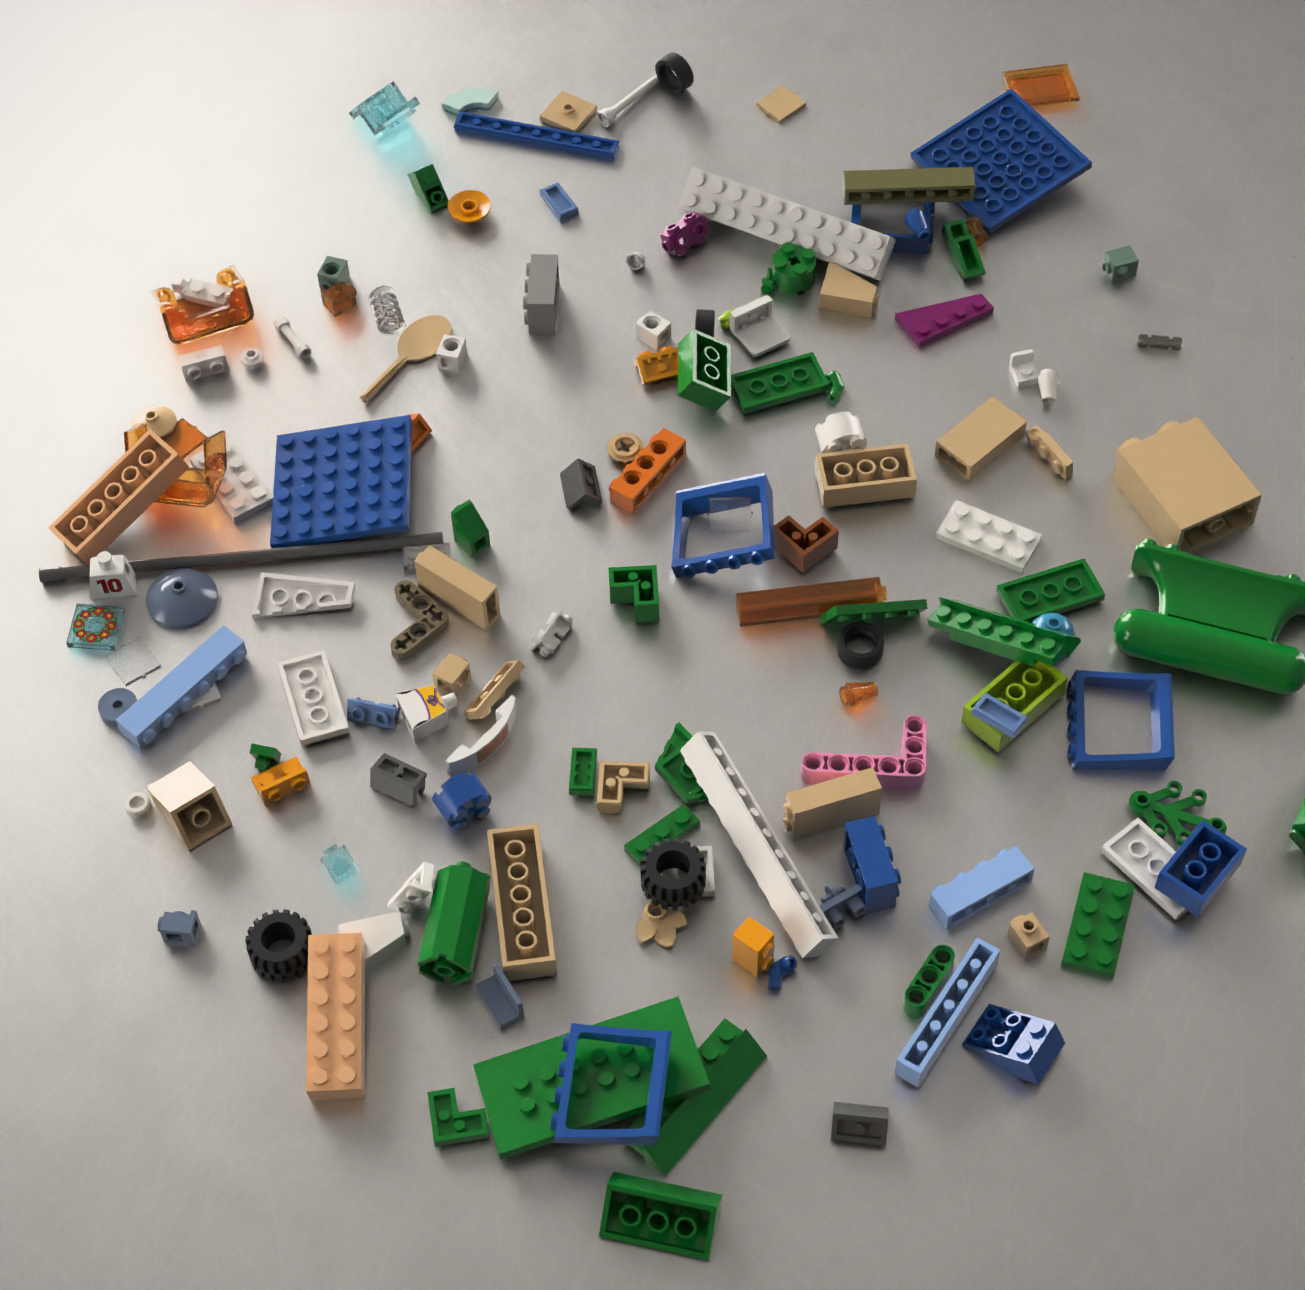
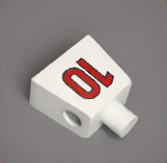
M102 551L97 557L90 559L91 600L137 595V575L124 555L111 556L109 552Z

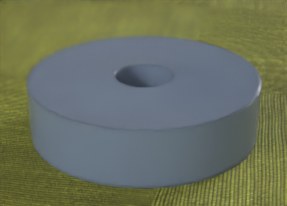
M116 688L106 692L98 702V711L101 719L108 725L118 726L116 719L136 703L137 698L132 691L125 688Z

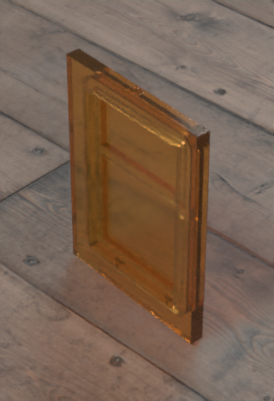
M1068 64L1003 72L1007 89L1015 91L1031 107L1073 102L1080 99Z

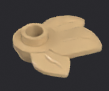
M650 901L643 909V918L636 925L638 940L644 943L654 938L655 942L659 945L672 947L676 940V928L686 926L687 920L680 910L673 911L671 908H667V910L661 909V904L655 906ZM654 912H658V913H660L661 915H659V916H653L652 914H653Z

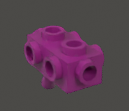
M689 212L685 214L680 221L668 225L666 230L660 233L663 249L673 255H685L689 251L688 247L693 244L699 245L703 243L705 236L710 234L708 231L710 226L709 220L704 215Z

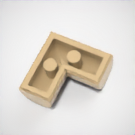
M600 761L597 809L605 814L619 813L622 810L624 788L649 789L650 762Z

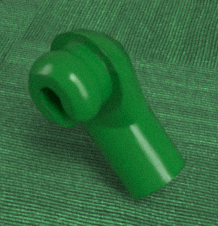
M832 370L825 375L829 384L832 385L827 398L831 402H837L845 385L840 373Z

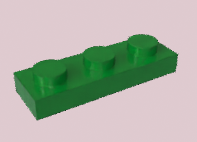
M683 804L626 843L624 850L640 867L642 857L646 856L645 851L648 848L653 849L654 843L659 842L662 844L663 839L668 838L669 842L674 841V838L682 839L700 826V820Z

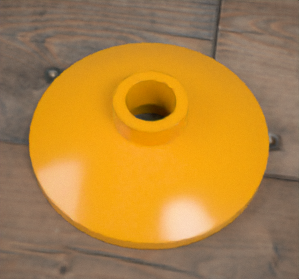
M476 190L458 192L448 202V212L451 217L464 223L477 222L485 218L491 209L489 198L484 193Z

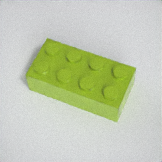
M1015 661L963 706L961 723L999 752L1013 739L971 714L972 708L985 692L1028 717V721L1018 733L1019 735L1065 694L1068 677L1054 666L1040 661L1035 666Z

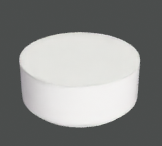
M141 792L129 795L124 803L127 814L132 818H142L151 810L149 797Z

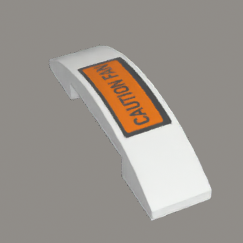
M513 695L495 711L497 722L470 749L461 744L445 760L448 775L455 776L476 767L489 758L502 745L516 719V698Z

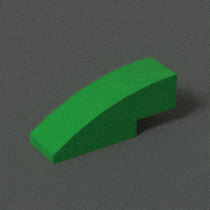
M965 219L944 223L941 233L951 258L962 277L969 279L985 275L986 271L974 236L969 233Z

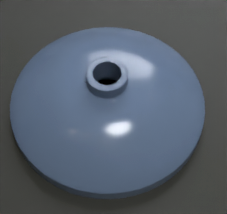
M179 568L162 574L151 584L146 594V606L150 616L158 624L174 629L189 628L203 622L212 614L218 602V591L212 578L206 573L192 568Z

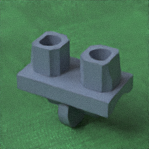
M829 884L825 887L826 895L820 898L822 904L819 906L834 930L846 923V917L843 915V912L849 910L854 917H859L866 912V904L861 897L862 889L858 884L848 890H845L843 886L836 889L832 884Z

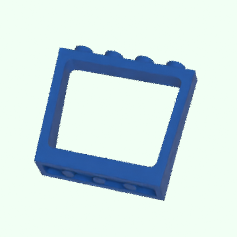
M765 473L676 491L675 528L671 564L676 578H693L696 574L704 572L714 574L718 570L725 568L735 570L740 568L741 565L751 563L760 565L763 561L775 559L773 491ZM761 503L762 543L685 558L689 519L692 516Z
M1076 670L1067 685V694L1071 695V701H1069L1067 706V715L1072 716V721L1069 722L1067 728V735L1072 737L1067 755L1072 758V769L1166 770L1175 758L1172 675L1169 673L1146 674ZM1084 685L1148 692L1150 694L1152 753L1088 755L1085 752Z
M571 1023L569 1036L564 1035L562 1051L567 1052L566 1061L560 1060L558 1077L563 1078L562 1087L556 1086L554 1103L559 1104L558 1113H552L550 1129L555 1130L554 1143L656 1146L660 1132L672 1031L627 1029ZM579 1039L646 1046L653 1049L643 1128L568 1129L566 1127L576 1047Z

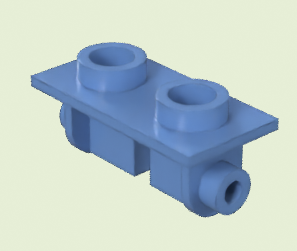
M360 697L356 699L348 698L347 720L395 729V717L398 718L400 708L396 707L395 704H375L372 701L362 700Z

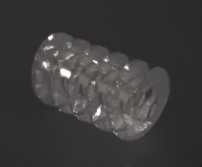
M380 286L374 289L368 299L378 330L384 335L400 333L404 330L406 324L394 289L389 286Z

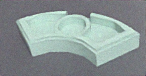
M489 88L461 90L446 98L442 102V108L458 115L460 111L464 112L473 108L489 109L499 97V92Z

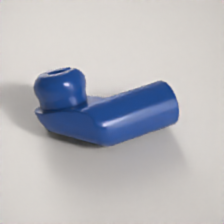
M785 956L770 966L769 990H781L782 978L793 972L797 967L795 957Z

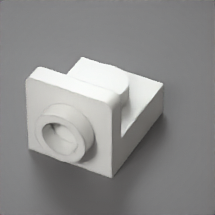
M1032 349L1011 354L1009 369L1017 388L1039 384L1037 379L1039 374L1033 362L1034 352Z

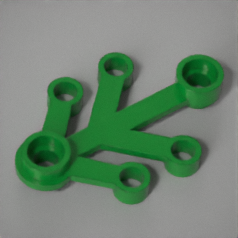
M1170 781L1167 784V788L1151 794L1145 791H1136L1129 798V807L1136 815L1144 816L1150 828L1161 838L1166 836L1168 827L1164 822L1158 821L1154 813L1163 815L1176 837V843L1180 847L1185 842L1180 837L1188 838L1191 832L1184 830L1179 821L1197 827L1204 820L1211 826L1220 827L1218 830L1224 834L1226 833L1227 826L1222 819L1212 818L1208 820L1183 811L1205 804L1207 794L1202 789H1196L1190 797L1168 805L1158 803L1169 797L1178 798L1181 795V783ZM1170 788H1176L1178 791H1172ZM1195 796H1200V797H1202L1203 799H1202V800H1198V799L1195 798ZM1156 828H1161L1163 832L1156 831Z

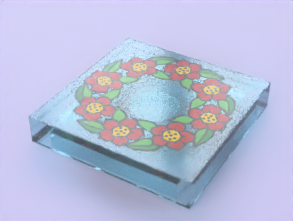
M77 604L66 641L67 647L115 651L125 615L124 607Z

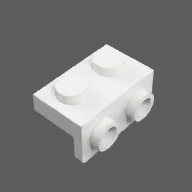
M424 862L390 899L388 908L400 911L402 914H411L432 892L436 876L433 875L434 864Z

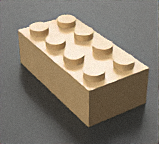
M908 443L816 454L815 474L823 508L915 497L917 477Z

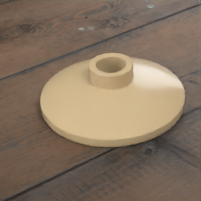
M155 406L137 414L132 421L131 427L134 435L139 439L149 429L160 438H163L174 430L177 418L171 409Z

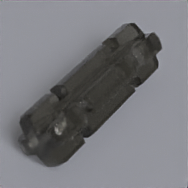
M1139 334L1137 346L1139 348L1150 346L1152 349L1164 350L1171 348V350L1179 351L1182 348V338L1173 337L1169 339L1170 336L1151 335V337H1148L1147 334Z

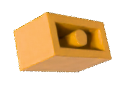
M748 917L732 935V960L756 977L763 970L765 972L769 970L774 962V933L751 917Z

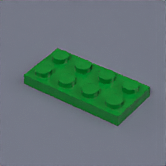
M813 352L731 375V388L744 414L827 391L830 385Z
M1085 558L999 584L996 588V592L1009 616L1030 623L1042 614H1061L1102 601L1105 598V593Z
M1086 872L1083 873L1061 966L1111 979L1114 978L1135 885Z

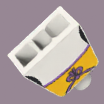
M434 685L395 693L398 708H400V713L415 743L449 724L447 710L459 706L454 692L440 696Z

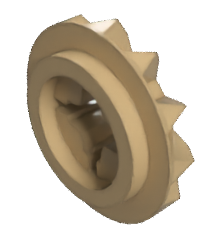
M631 433L617 434L607 444L609 458H613L616 463L621 461L625 465L628 461L633 462L638 452L644 449L642 440ZM621 445L626 449H629V452L621 450Z

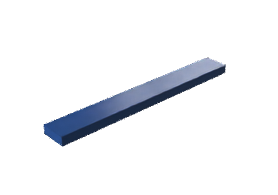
M461 111L454 124V131L609 160H615L620 147L619 140Z

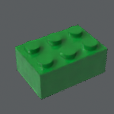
M692 329L678 343V396L715 412L731 398V345Z

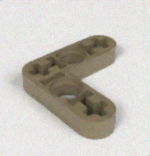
M405 580L395 586L396 600L418 620L391 641L392 656L397 660H407L446 630L449 625L446 610L413 582ZM418 603L428 604V607L423 610L415 608ZM418 630L426 632V635L421 638H417L413 634Z

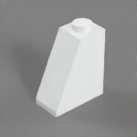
M400 911L338 925L339 934L362 933L365 941V974L406 947L405 936L410 935L407 920L402 921Z

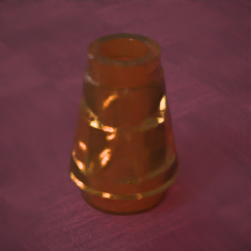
M874 681L849 682L840 687L839 694L845 706L853 707L873 696H877L878 687Z

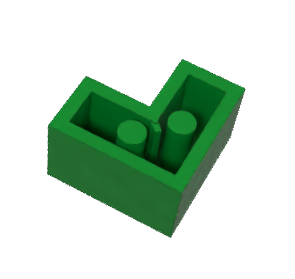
M657 565L609 567L610 604L634 603L635 622L660 621Z

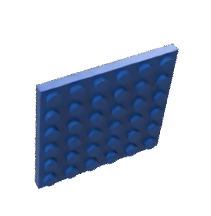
M1009 89L911 152V159L920 168L973 167L976 185L974 201H958L957 203L989 234L1092 168V162L1012 89Z
M404 415L277 435L270 535L271 548L312 545L409 530L412 446L411 416Z

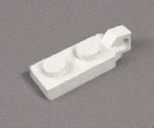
M174 277L171 282L173 292L180 293V296L185 297L186 301L223 310L227 307L234 294L231 287L187 278L185 280L184 278Z

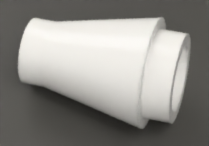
M1044 369L1037 377L1042 402L1044 404H1053L1060 376L1054 369Z

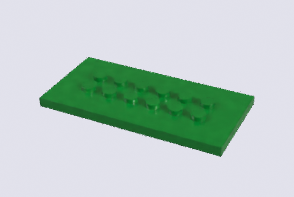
M679 996L593 1024L595 1026L672 1031L663 1105L711 1090L710 1082ZM569 1033L473 1064L501 1160L554 1142L555 1130L550 1129L552 1113H558L559 1104L554 1103L556 1086L562 1087L563 1078L558 1077L560 1060L566 1061L567 1052L562 1051L564 1035L569 1036ZM579 1039L576 1047L566 1127L568 1129H594L645 1112L653 1049L646 1046Z

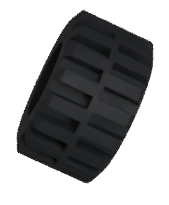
M668 838L663 839L662 844L659 842L654 843L653 849L648 848L645 851L646 856L642 857L640 866L642 891H645V897L648 900L652 898L653 905L661 904V909L665 910L668 907H672V910L675 911L680 906L683 909L688 908L690 902L695 904L698 901V896L701 897L703 895L704 888L706 887V862H704L703 854L699 853V848L695 845L690 847V842L686 840L682 843L679 838H674V841L669 842ZM668 869H680L686 873L683 878L678 880H668L660 874Z
M278 909L272 910L273 914L268 915L267 912L262 914L263 918L261 920L256 918L253 921L254 927H249L247 931L249 936H246L245 940L247 952L254 970H257L259 976H266V979L271 982L274 978L277 979V982H283L286 978L292 981L295 980V975L298 974L300 977L304 974V968L308 969V935H312L306 919L304 917L300 918L298 913L290 914V910L286 909L283 910V913H279ZM287 939L294 942L291 947L282 952H271L268 950L270 945L278 940Z

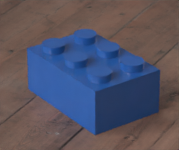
M875 816L846 822L844 831L843 851L855 885L858 884L862 889L861 897L866 904L865 914L895 908L896 897H899L898 884H901L900 873L892 865V850L890 847H886L884 842L886 839L884 828L882 825H878Z
M1202 820L1159 872L1154 888L1199 917L1240 867L1247 848Z

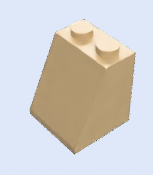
M191 762L146 787L155 806L188 850L232 825L215 786Z

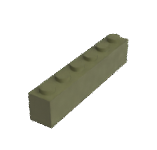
M973 167L843 171L842 181L844 205L974 201L976 186Z

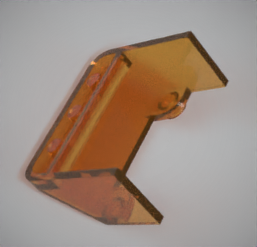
M141 423L124 432L125 453L147 432V423ZM219 431L203 440L204 469L189 467L155 502L206 507L214 501L227 469L225 431Z

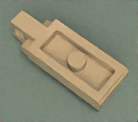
M1038 425L1026 430V438L1030 445H1036L1040 455L1050 461L1053 470L1057 474H1061L1065 480L1073 476V461L1049 433H1044Z

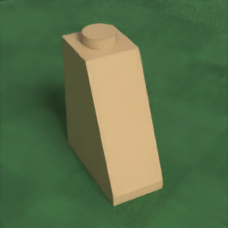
M829 262L820 292L819 309L871 318L873 309H878L880 296H876L877 286L834 262Z

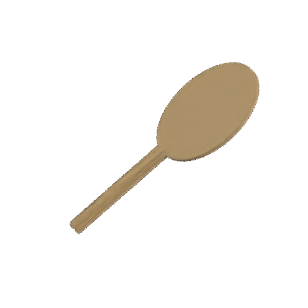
M431 315L418 319L409 325L398 340L397 349L400 357L360 396V399L364 403L367 402L407 361H422L435 355L443 335H451V324L448 319L439 315Z

